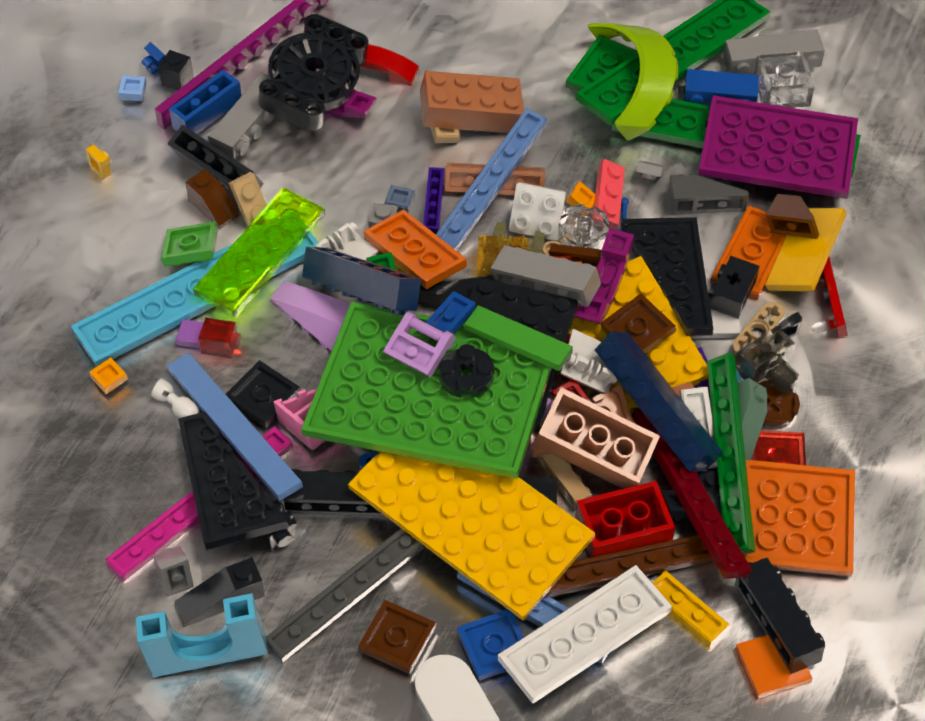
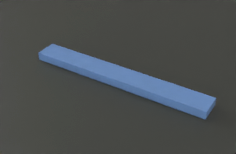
M526 108L436 234L439 238L456 251L460 248L548 124L547 118Z
M190 353L166 365L172 377L202 412L206 413L215 427L279 501L303 487L301 480Z

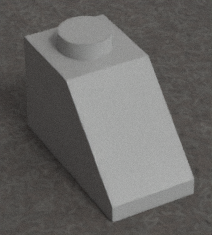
M180 546L173 549H164L159 554L153 556L156 570L167 597L194 587L188 558Z

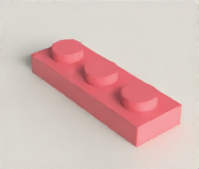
M603 159L598 167L592 221L615 229L619 225L625 167Z

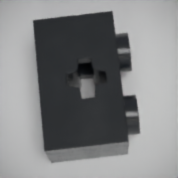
M730 256L727 264L720 266L717 275L718 282H713L708 293L709 298H711L710 308L739 319L756 284L760 266Z

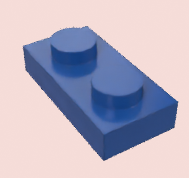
M453 291L426 323L443 332L448 331L455 334L476 309V304L472 300Z

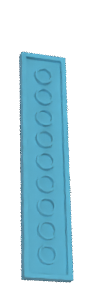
M294 212L215 252L213 259H208L204 262L198 261L71 325L72 332L97 367L109 358L115 359L181 324L182 320H190L304 261L306 247H314L319 242Z

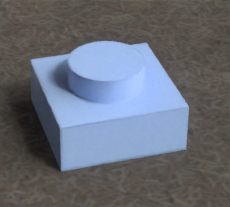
M122 75L118 90L119 100L143 101L147 85L146 77Z

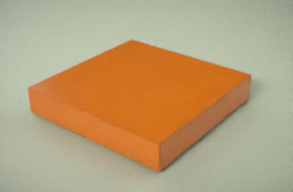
M768 635L736 644V652L757 699L809 684L813 680L808 667L791 674Z

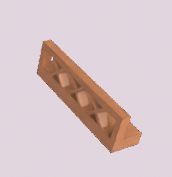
M447 162L445 191L466 193L486 164ZM517 166L498 194L515 195L518 182L544 187L545 168Z

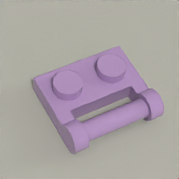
M407 312L383 352L431 378L446 351L452 347L455 335L448 331L443 332L417 319L416 314ZM413 328L438 341V343L433 347L413 337L408 332Z

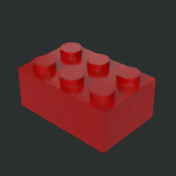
M657 481L577 500L575 519L595 532V538L586 547L590 557L673 540L675 526Z

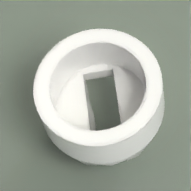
M161 378L154 386L151 397L160 402H167V394L174 393L173 386Z

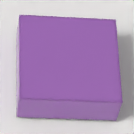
M182 320L176 337V345L202 349L208 332V323Z

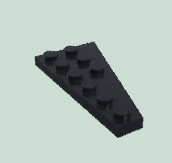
M697 217L621 219V227L624 232L634 234L632 246L638 256H642L668 299L685 335L712 336L714 328Z
M205 412L178 419L206 550L289 528L283 515H280L271 499L264 494L258 482L243 462L237 458L230 445L224 441L220 432Z

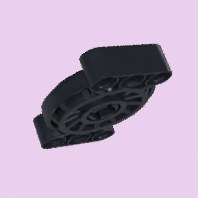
M319 14L308 15L304 21V33L288 37L273 50L269 58L268 79L263 80L259 85V106L263 110L307 130L316 131L320 129L324 123V111L341 106L354 95L359 84V64L364 63L367 59L369 43L367 36Z

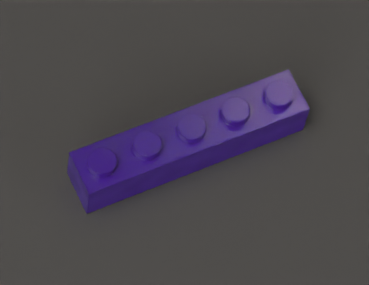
M429 167L423 225L434 234H437L441 221L444 168Z

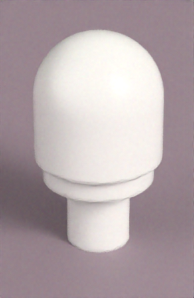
M172 392L166 398V401L172 405V411L178 418L200 413L197 404L188 397H178Z

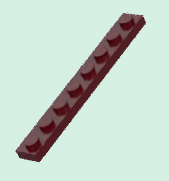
M635 408L632 414L634 422L660 436L653 455L723 579L748 577L752 568L696 472L688 471L641 409Z

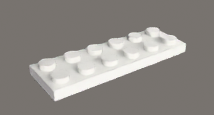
M635 565L498 654V661L528 699L535 703L669 614L672 606L638 566Z

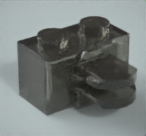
M776 326L737 351L735 360L736 371L738 370L743 380L750 378L758 383L766 378L780 393H790L795 389L799 376L788 364L791 361L795 343Z

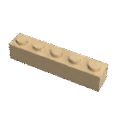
M553 454L536 457L550 477L557 478V486L575 510L577 500L591 497L590 489L583 485L580 476L574 473L568 461L566 462L564 459Z

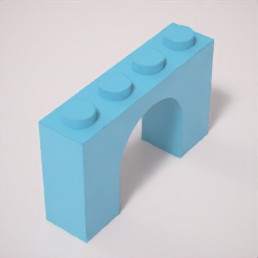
M253 594L223 599L225 627L217 632L203 636H187L172 629L165 611L135 617L137 643L153 677L268 654L265 628Z

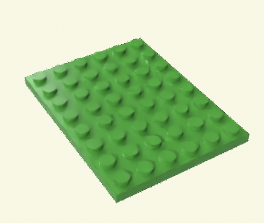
M351 302L301 428L302 436L518 479L552 368L466 331L465 323H463L454 334L455 341L452 347L446 351L443 358L453 350L459 349L462 345L471 344L475 349H480L490 356L494 363L495 373L492 386L482 395L471 397V394H461L462 397H456L449 394L441 385L439 365L430 378L383 352L404 315L392 314L389 312L390 309H381L372 305ZM416 314L418 317L417 319L425 323L431 317ZM413 328L408 332V334L433 347L438 343V341ZM465 369L462 371L461 375H464L466 373L471 375L472 370Z

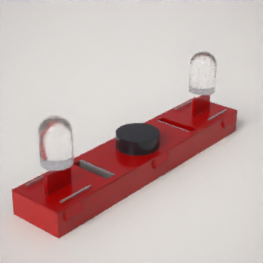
M828 257L822 271L826 281V285L822 286L825 301L830 300L832 315H834V320L828 321L830 330L837 329L836 333L838 332V336L841 338L848 336L830 257ZM826 321L814 323L811 326L812 332L821 333L828 331Z

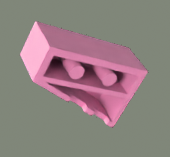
M317 388L308 392L305 389L298 391V396L282 401V399L273 401L279 423L313 451L326 441L302 436L301 432Z

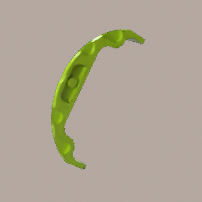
M613 23L588 24L589 30L596 38L599 35L609 39L621 36L624 41L633 42L637 49L640 60L638 83L627 107L614 122L615 127L629 141L649 131L656 124L655 118L662 111L663 107L671 102L674 95L672 91L674 82L678 80V61L674 56L675 51L661 34L646 27Z

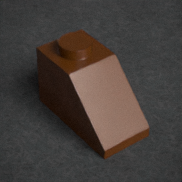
M206 169L185 182L188 201L211 222L216 221L219 229L239 217V212L222 184Z
M777 194L765 214L771 233L818 238L819 232L814 216L801 196Z

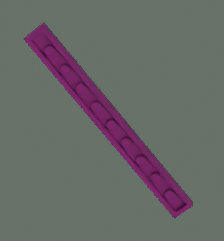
M329 0L292 1L154 108L157 125L163 129L167 128L172 124L169 112L170 107L223 69L231 76L244 69L248 63L260 56L271 45L277 43L281 37L292 31L308 15H311Z

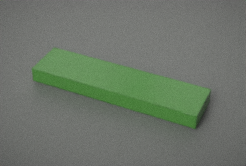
M479 305L464 324L466 331L557 371L561 370L573 352V346Z

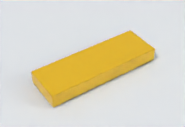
M666 570L652 583L671 604L672 610L670 614L709 647L729 629L730 624Z

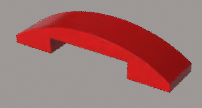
M368 44L367 59L364 63L359 64L360 67L389 74V81L412 86L419 71V66L406 57Z

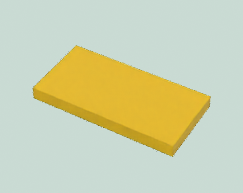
M809 208L814 216L819 236L818 238L786 236L765 283L768 291L815 290L847 215L844 208Z

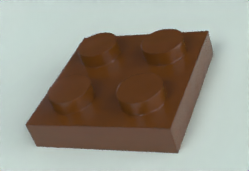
M642 293L601 322V328L607 334L611 331L628 332L645 354L676 332V326Z
M384 600L358 645V651L411 674L436 628V622Z

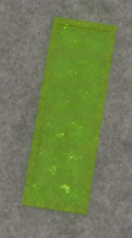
M283 187L193 288L194 295L237 317L323 218L325 208Z

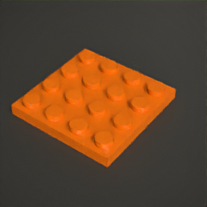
M746 460L755 552L744 555L747 562L751 564L768 557L771 564L777 566L779 570L851 577L854 561L855 470Z

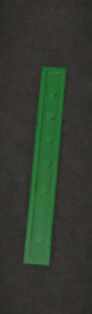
M729 352L708 360L707 368L714 440L723 451V454L717 459L722 518L743 555L755 552L735 356Z

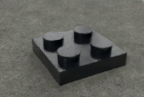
M259 360L226 393V396L241 412L267 428L277 417L273 401L278 399L285 401L298 396L297 392L300 391V386Z

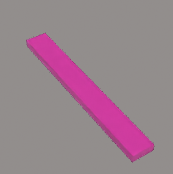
M275 426L262 436L280 457L293 448V443ZM238 454L237 458L243 462L254 478L257 477L256 473ZM193 491L105 559L106 564L123 581H126L150 562L154 555L159 554L199 523Z

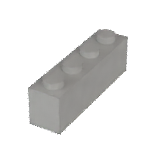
M817 29L726 40L723 58L729 73L760 74L820 67L825 49Z
M264 73L258 76L208 135L209 143L235 160H238L240 156L247 152L249 145L254 139L259 138L264 127L271 123L275 117L274 114L263 110L259 106V85L263 80L268 79V75Z
M504 245L491 266L495 281L576 299L578 305L585 307L590 305L601 285L597 268L590 264L577 263L566 258H556L544 253H535L519 247L514 248Z

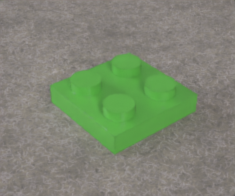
M216 221L167 229L161 256L163 266H179L184 263L204 262L208 259H213L218 234Z

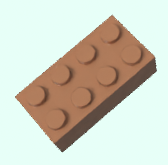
M425 71L420 88L423 127L509 133L524 112L520 78Z
M560 387L532 444L624 489L639 484L660 436Z

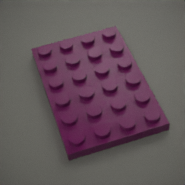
M713 95L698 175L847 199L858 118Z

